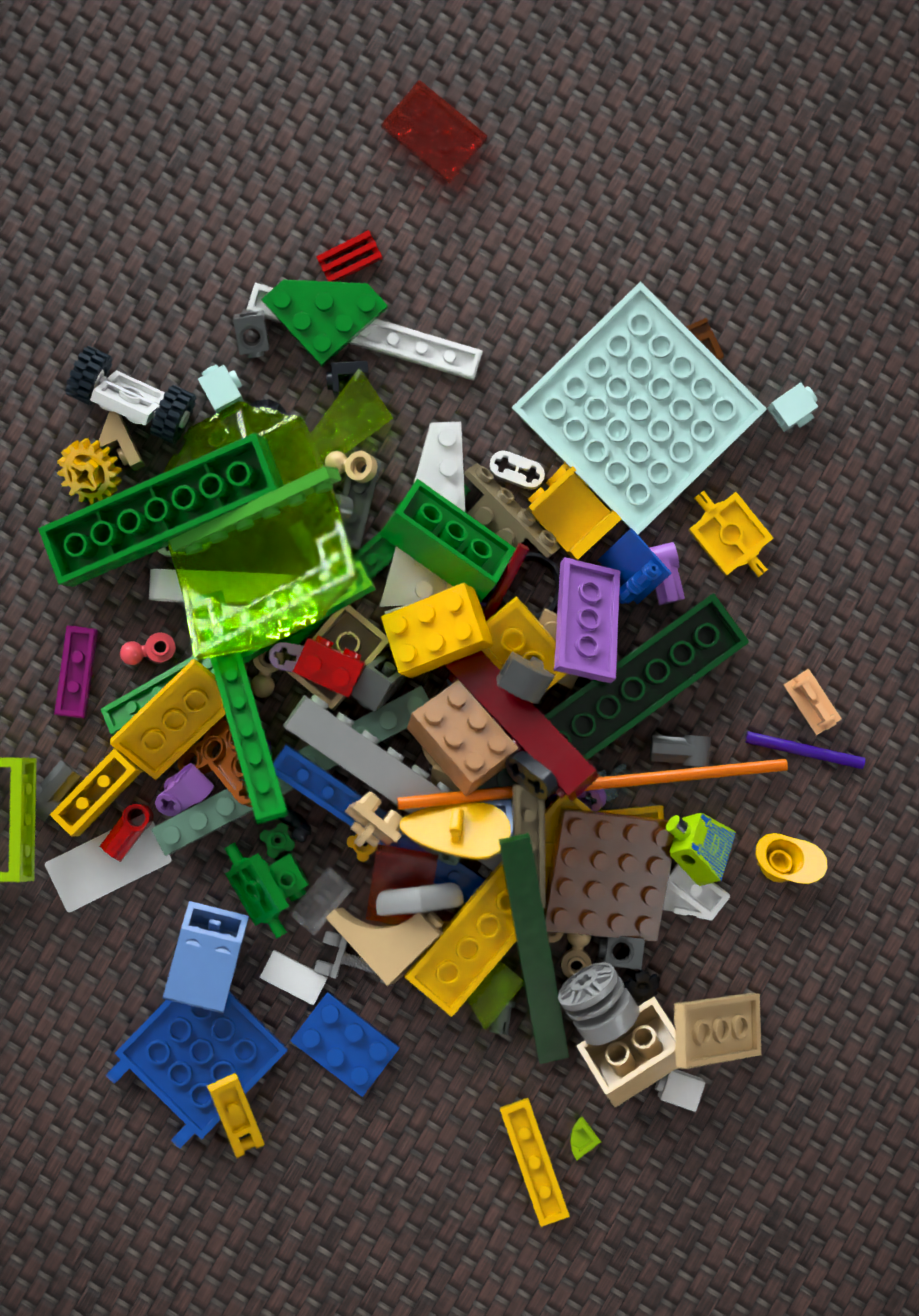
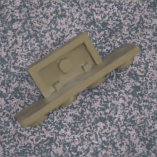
M476 463L464 472V475L484 494L467 513L515 548H517L519 543L522 544L528 539L546 558L551 557L560 549L554 535L544 530L535 521L534 515L529 510L522 508L514 500L513 494L508 489L501 487L493 479V474L490 470Z

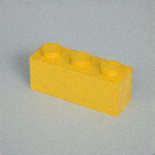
M113 749L62 801L50 816L70 836H80L140 775L142 770L117 749Z

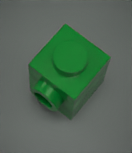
M293 853L269 865L271 876L277 886L284 891L286 898L288 897L291 902L307 893L304 887L310 883Z

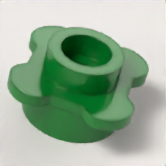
M279 823L276 828L270 831L263 830L260 834L261 841L265 842L267 846V855L271 858L278 857L279 853L283 851H292L295 847V841L290 839L289 828L284 823ZM280 838V843L277 844L275 839Z

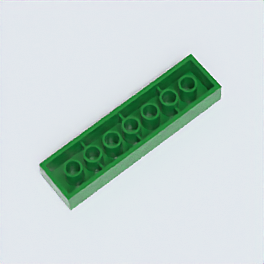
M254 433L38 528L58 584L74 587L169 546V540L284 486L267 439Z

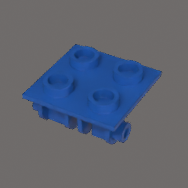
M632 528L598 559L603 567L620 571L619 603L628 604L633 600L636 604H639L672 574Z

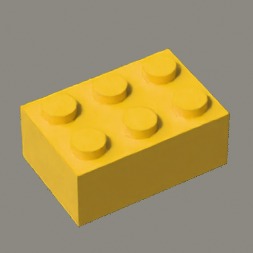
M465 583L381 616L398 672L409 678L416 677L494 646L476 590Z

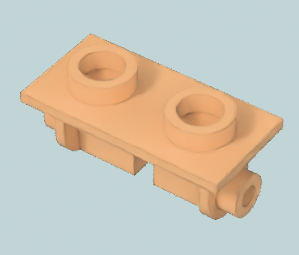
M809 669L784 684L787 692L816 735L830 729L837 724L836 722L842 719Z

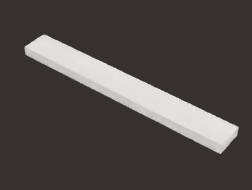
M255 283L246 311L264 310L266 319L281 323L261 301L273 288ZM375 319L349 343L473 381L483 350L379 319Z

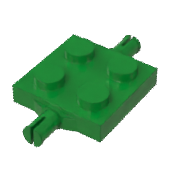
M236 843L224 848L233 863L231 870L225 873L254 925L267 923L276 939L287 933L278 916L289 905L284 891L277 886L271 876L270 867L267 862L260 857L259 853L250 858H244Z

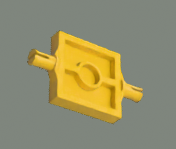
M705 491L698 494L694 499L704 509L705 513L688 531L725 577L737 567L746 564L750 566L757 577H760L768 569L758 559L757 555L762 547L773 539L772 535L737 492L725 501L716 504L712 502Z

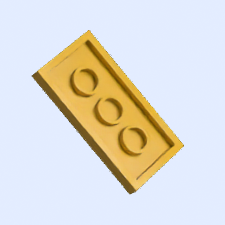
M193 658L110 739V745L153 779L157 780L226 714L215 675Z

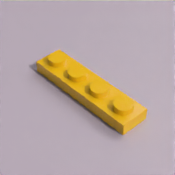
M529 1098L500 1107L501 1115L540 1226L542 1227L570 1217Z

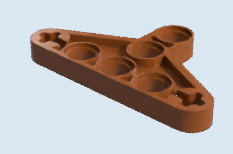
M225 714L204 734L202 741L192 745L178 759L179 771L189 764L192 757L197 756L195 766L203 774L213 770L240 804L252 808L250 798H248L249 794L246 783L241 780H244V776ZM220 743V753L213 758V748Z

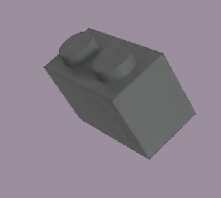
M391 649L365 667L351 693V696L357 699L361 706L374 712L398 695L408 678L399 674Z

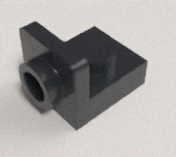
M367 361L331 363L332 372H326L327 389L333 390L335 398H341V380H345L346 384L363 383V379H369Z

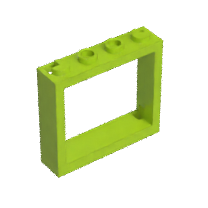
M0 758V767H11L9 872H0V882L34 881L37 758Z

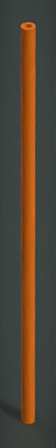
M786 759L599 777L585 791L787 771L788 762ZM512 786L477 789L468 796H465L461 791L397 797L398 810L511 799Z

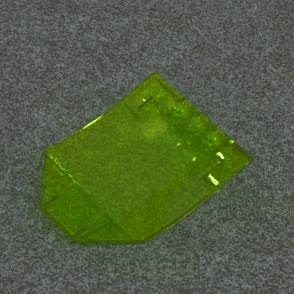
M238 401L190 427L183 437L186 440L183 448L178 455L173 454L163 473L254 433L267 439L284 486L323 468L324 464L309 429L301 416L294 414L288 416L281 414L278 410L262 406L256 408L246 402ZM333 489L319 495L313 493L306 497V502L298 506L289 507L287 505L281 508V513L269 519H263L262 517L255 520V525L247 530L237 531L236 529L228 533L229 538L224 541L202 545L203 550L196 554L186 555L185 552H173L171 545L168 546L183 596L195 658L203 659L267 647L324 617L330 607L358 578L345 525Z

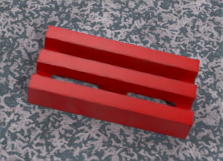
M368 230L317 255L316 259L328 282H337L383 259ZM366 241L368 242V244H366V245H364V246H362V247H360V248H358V249H356V250H354V251H352V252H350V253H348V254H346V255H344V256H342V257H340V258H338V259H336V260H334V261H332V262H330V263H328V264L325 263L326 261H328V260H330V259H332V258H334V257H336V256H338V255H340V254H342V253H344V252H346V251H348V250H350V249H352V248H354V247H356V246H358V245H360V244H362V243H364V242H366ZM372 250V255L331 275L330 270Z

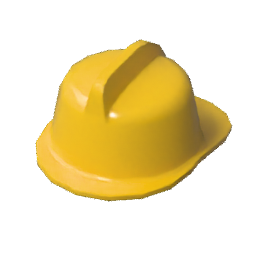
M777 833L767 834L757 843V864L760 866L762 873L773 882L783 883L791 881L811 884L819 881L825 875L827 859L823 851L815 844Z

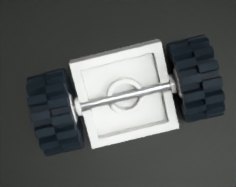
M85 347L83 352L78 355V360L73 364V370L70 371L69 375L71 376L67 380L66 395L89 406L95 402L102 409L119 413L135 424L146 425L152 420L150 429L152 435L172 444L177 443V440L181 438V434L184 433L185 427L190 421V416L193 414L196 395L175 385L170 386L168 391L164 393L117 370L109 376V370L112 367L111 362L113 361L112 356L93 347Z

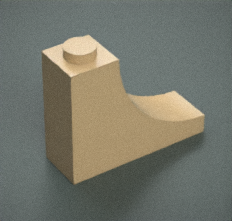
M343 907L334 909L326 917L387 986L396 983L442 935V926L444 925L440 917L432 911L416 913L406 922L396 926L368 924L355 918Z

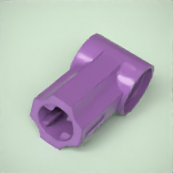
M674 542L650 547L655 555L672 572L670 576L655 588L659 605L684 600V592L678 572L679 559Z

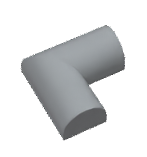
M448 882L421 887L384 890L377 897L376 910L379 916L423 913L460 907L464 904L459 886Z

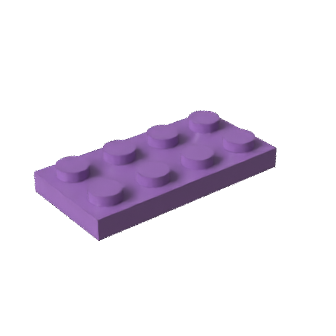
M566 557L560 562L554 671L612 683L616 679L620 591L619 570Z

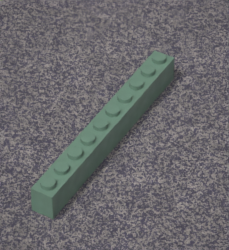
M420 686L382 706L376 712L372 711L355 720L351 728L360 734L365 729L379 739L378 745L407 730L411 714L427 703L429 698L423 687ZM311 745L298 751L326 771L339 766V764ZM277 777L282 795L295 789ZM225 789L151 828L164 855L167 856L252 812L253 808L240 804L230 791Z

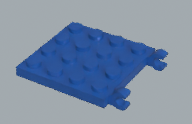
M230 991L223 1014L166 1000L114 1053L120 1061L105 1076L115 1084L131 1069L186 1124L171 1140L180 1149L194 1134L202 1140L220 1121L207 1088L208 1085L236 1073L246 1094L286 1053L288 1048Z

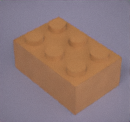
M459 680L411 714L407 726L409 732L465 796L471 794L503 770L506 759L518 751L516 744Z

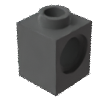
M264 310L234 314L233 322L239 355L246 354L247 358L265 355L264 351L269 350L270 343ZM249 328H254L259 331L261 338L256 342H249L245 339L244 332Z
M624 936L619 938L605 937V939H600L598 957L603 958L602 962L610 963L615 967L641 970L645 939ZM620 942L626 943L628 945V954L621 959L615 958L612 953L613 947Z

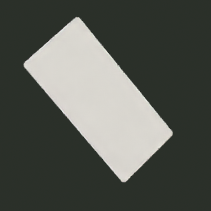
M142 814L132 819V822L137 826L142 825L145 815ZM154 822L145 829L121 862L112 858L99 847L110 833L108 831L45 863V867L67 912L70 913L171 863L170 855H164L151 828L155 827Z

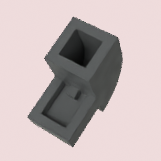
M512 651L497 676V686L521 699L532 703H539L555 675L544 669L543 661L532 656L530 660H527Z

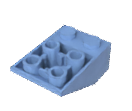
M189 901L163 999L223 1014L249 916Z

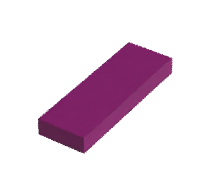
M66 626L54 715L86 719L98 635L97 629Z

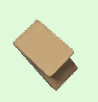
M109 411L99 438L100 448L103 450L109 447L112 450L121 446V448L117 449V453L124 466L129 464L134 471L144 467L145 464L121 414Z

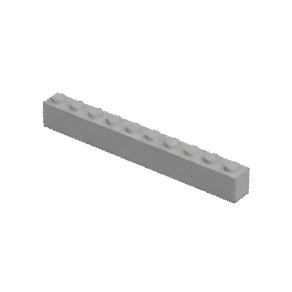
M304 695L283 725L286 729L395 804H397V797L454 792L440 781L435 786L426 780L430 774L414 764L412 769L402 763L405 757L391 747L384 751L377 746L379 739L365 729L362 734L351 728L355 722L339 712L336 717L326 710L329 704L316 695H313L311 699ZM428 807L412 808V809H404V810H406L408 813L411 814V813H413V812H416V811H419V810H422V809H425V808H428ZM499 853L489 859H478V861L494 870L502 859Z

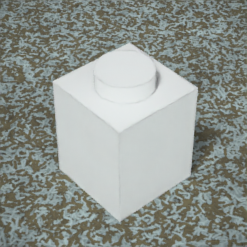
M675 1069L656 1082L655 1090L659 1091L658 1097L660 1100L696 1112L705 1081L700 1077Z

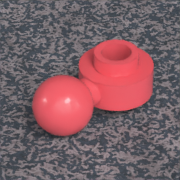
M159 632L151 635L145 645H140L134 641L125 643L120 649V657L128 665L140 663L143 657H148L155 663L163 664L173 658L176 646L170 635ZM158 642H163L166 645V650L162 653L154 649Z

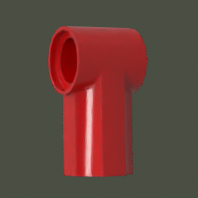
M145 804L129 805L124 809L122 817L99 847L112 858L121 862L145 829L151 826L154 818L151 808ZM135 809L142 810L145 815L144 823L140 826L135 825L131 820V814Z

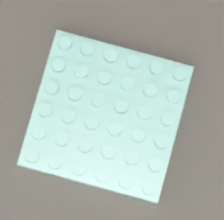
M640 281L512 407V410L570 468L574 466L576 469L575 473L612 511L614 510L630 529L632 528L639 535L747 430L767 408Z

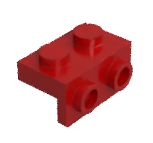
M317 635L316 639L307 638L293 673L349 698L362 669L366 665L365 662L360 661L362 655L348 648H345L344 652L332 648L333 641Z

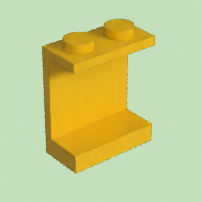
M574 466L567 471L562 467L550 478L553 484L546 491L540 487L528 498L531 505L527 510L534 515L535 519L545 530L554 535L557 543L572 559L578 560L621 520V517L614 510L610 512L575 474L576 469Z

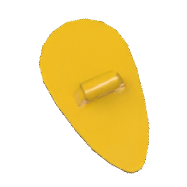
M461 803L428 807L413 812L400 821V830L418 844L453 856L475 860L489 859L499 854L498 839L511 836L510 821L505 813L495 805L487 803Z

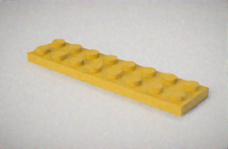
M556 796L545 809V894L561 808L592 811L578 798L571 802L566 796L562 799ZM502 861L442 930V935L418 958L404 975L409 982L451 1017L516 942Z

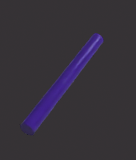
M747 731L745 736V743L858 769H863L865 765V758L750 731Z

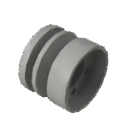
M595 963L582 968L573 974L559 990V1002L570 1019L574 1020V1025L585 1042L590 1045H602L617 1039L634 1025L639 1016L640 1008L627 988H624L623 981L610 963Z

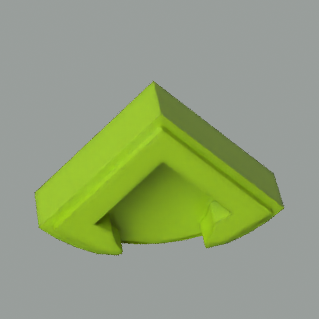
M583 1116L575 1123L570 1136L571 1149L576 1160H579L601 1143V1140Z

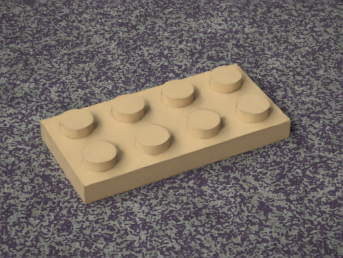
M747 993L675 1004L676 1068H692L761 1055L760 994Z

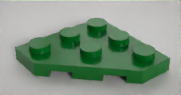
M283 279L261 299L262 303L321 367L388 309V305L368 283Z

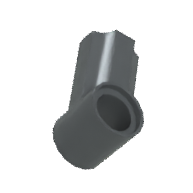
M652 735L650 761L682 763V766L707 767L710 763L711 737Z
M60 760L43 782L36 785V816L44 823H47L52 818L50 814L62 803L65 796L82 777L76 769L65 761Z

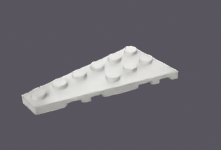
M461 422L430 423L414 482L418 478L465 512ZM395 547L379 607L405 606L450 589L453 586L401 549Z

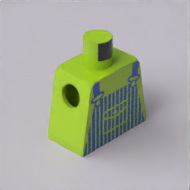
M697 813L684 818L675 815L670 818L666 824V830L675 836L670 848L671 857L699 886L722 881L736 832L704 813Z

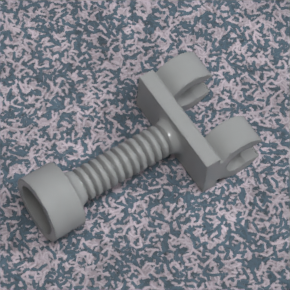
M328 930L325 932L323 942L339 947L334 964L317 960L314 972L336 979L341 965L345 964L376 975L362 957L359 958V956L356 957V955L353 956L346 952L348 942L341 934Z

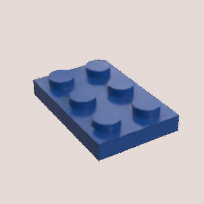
M329 991L290 1040L361 1097L368 1091L400 1048V1046Z

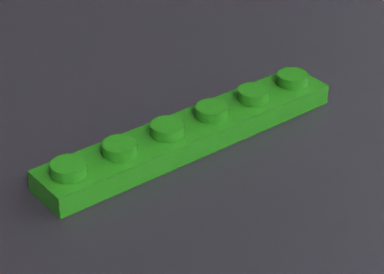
M327 466L320 468L169 540L173 552H185L186 555L196 554L203 550L202 545L224 541L229 538L228 533L236 529L237 531H244L253 527L255 520L262 517L263 519L275 517L281 513L280 509L287 505L289 507L298 506L306 502V497L313 493L319 495L332 490V484L342 480L338 468Z

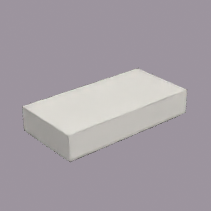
M273 950L260 976L261 979L312 1005L315 1004L328 978L276 950Z

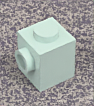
M218 365L211 366L202 372V377L198 378L218 416L244 402L237 389L242 386L234 370L228 373L225 365L218 367Z
M800 382L773 401L767 409L785 432L795 424L801 428L814 418L812 413L818 408L816 404L817 397L808 386L804 387Z

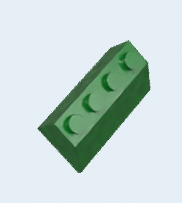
M418 478L379 534L453 587L462 583L473 587L476 590L480 603L497 584L516 549Z

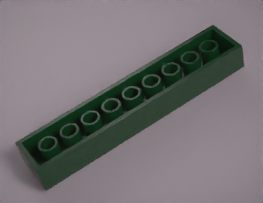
M713 593L617 662L616 679L612 683L593 680L544 716L588 760L749 643V640ZM505 767L481 785L479 789L507 787L518 783L509 776ZM511 798V799H501V800H511V807H512V798Z

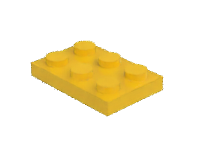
M517 596L486 621L494 646L481 651L500 671L513 651L527 660L534 656L543 661L544 669L555 675L547 690L567 674L554 671L556 641Z

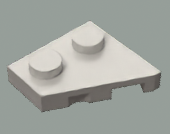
M677 863L669 874L663 910L673 911L675 914L685 916L693 915L697 918L712 921L728 901L730 894L715 883L703 886L697 885Z

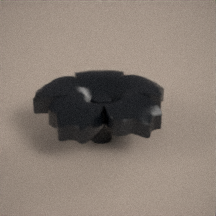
M641 969L635 971V979L629 978L628 981L624 982V988H627L635 1002H641L643 997L647 1001L658 994L656 989L659 988L660 978L656 973L650 976L649 972H644Z

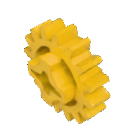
M85 438L81 442L76 440L61 452L63 457L57 461V464L63 467L57 472V475L64 476L65 481L61 483L62 487L69 485L71 488L70 496L77 493L79 494V502H83L88 498L91 505L98 500L101 501L112 496L118 490L116 486L122 482V479L116 476L122 471V468L114 465V462L118 460L117 456L110 457L108 455L110 452L109 447L102 450L100 448V441L97 440L91 444L89 438Z

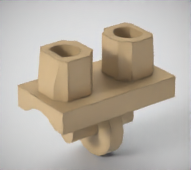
M372 792L366 793L361 799L350 804L345 810V813L355 820L350 829L358 834L354 841L358 847L362 846L366 841L373 847H376L380 840L389 846L392 842L396 843L401 837L398 831L400 830V821L403 817L393 810L388 811L383 819L378 817L374 812L382 801Z

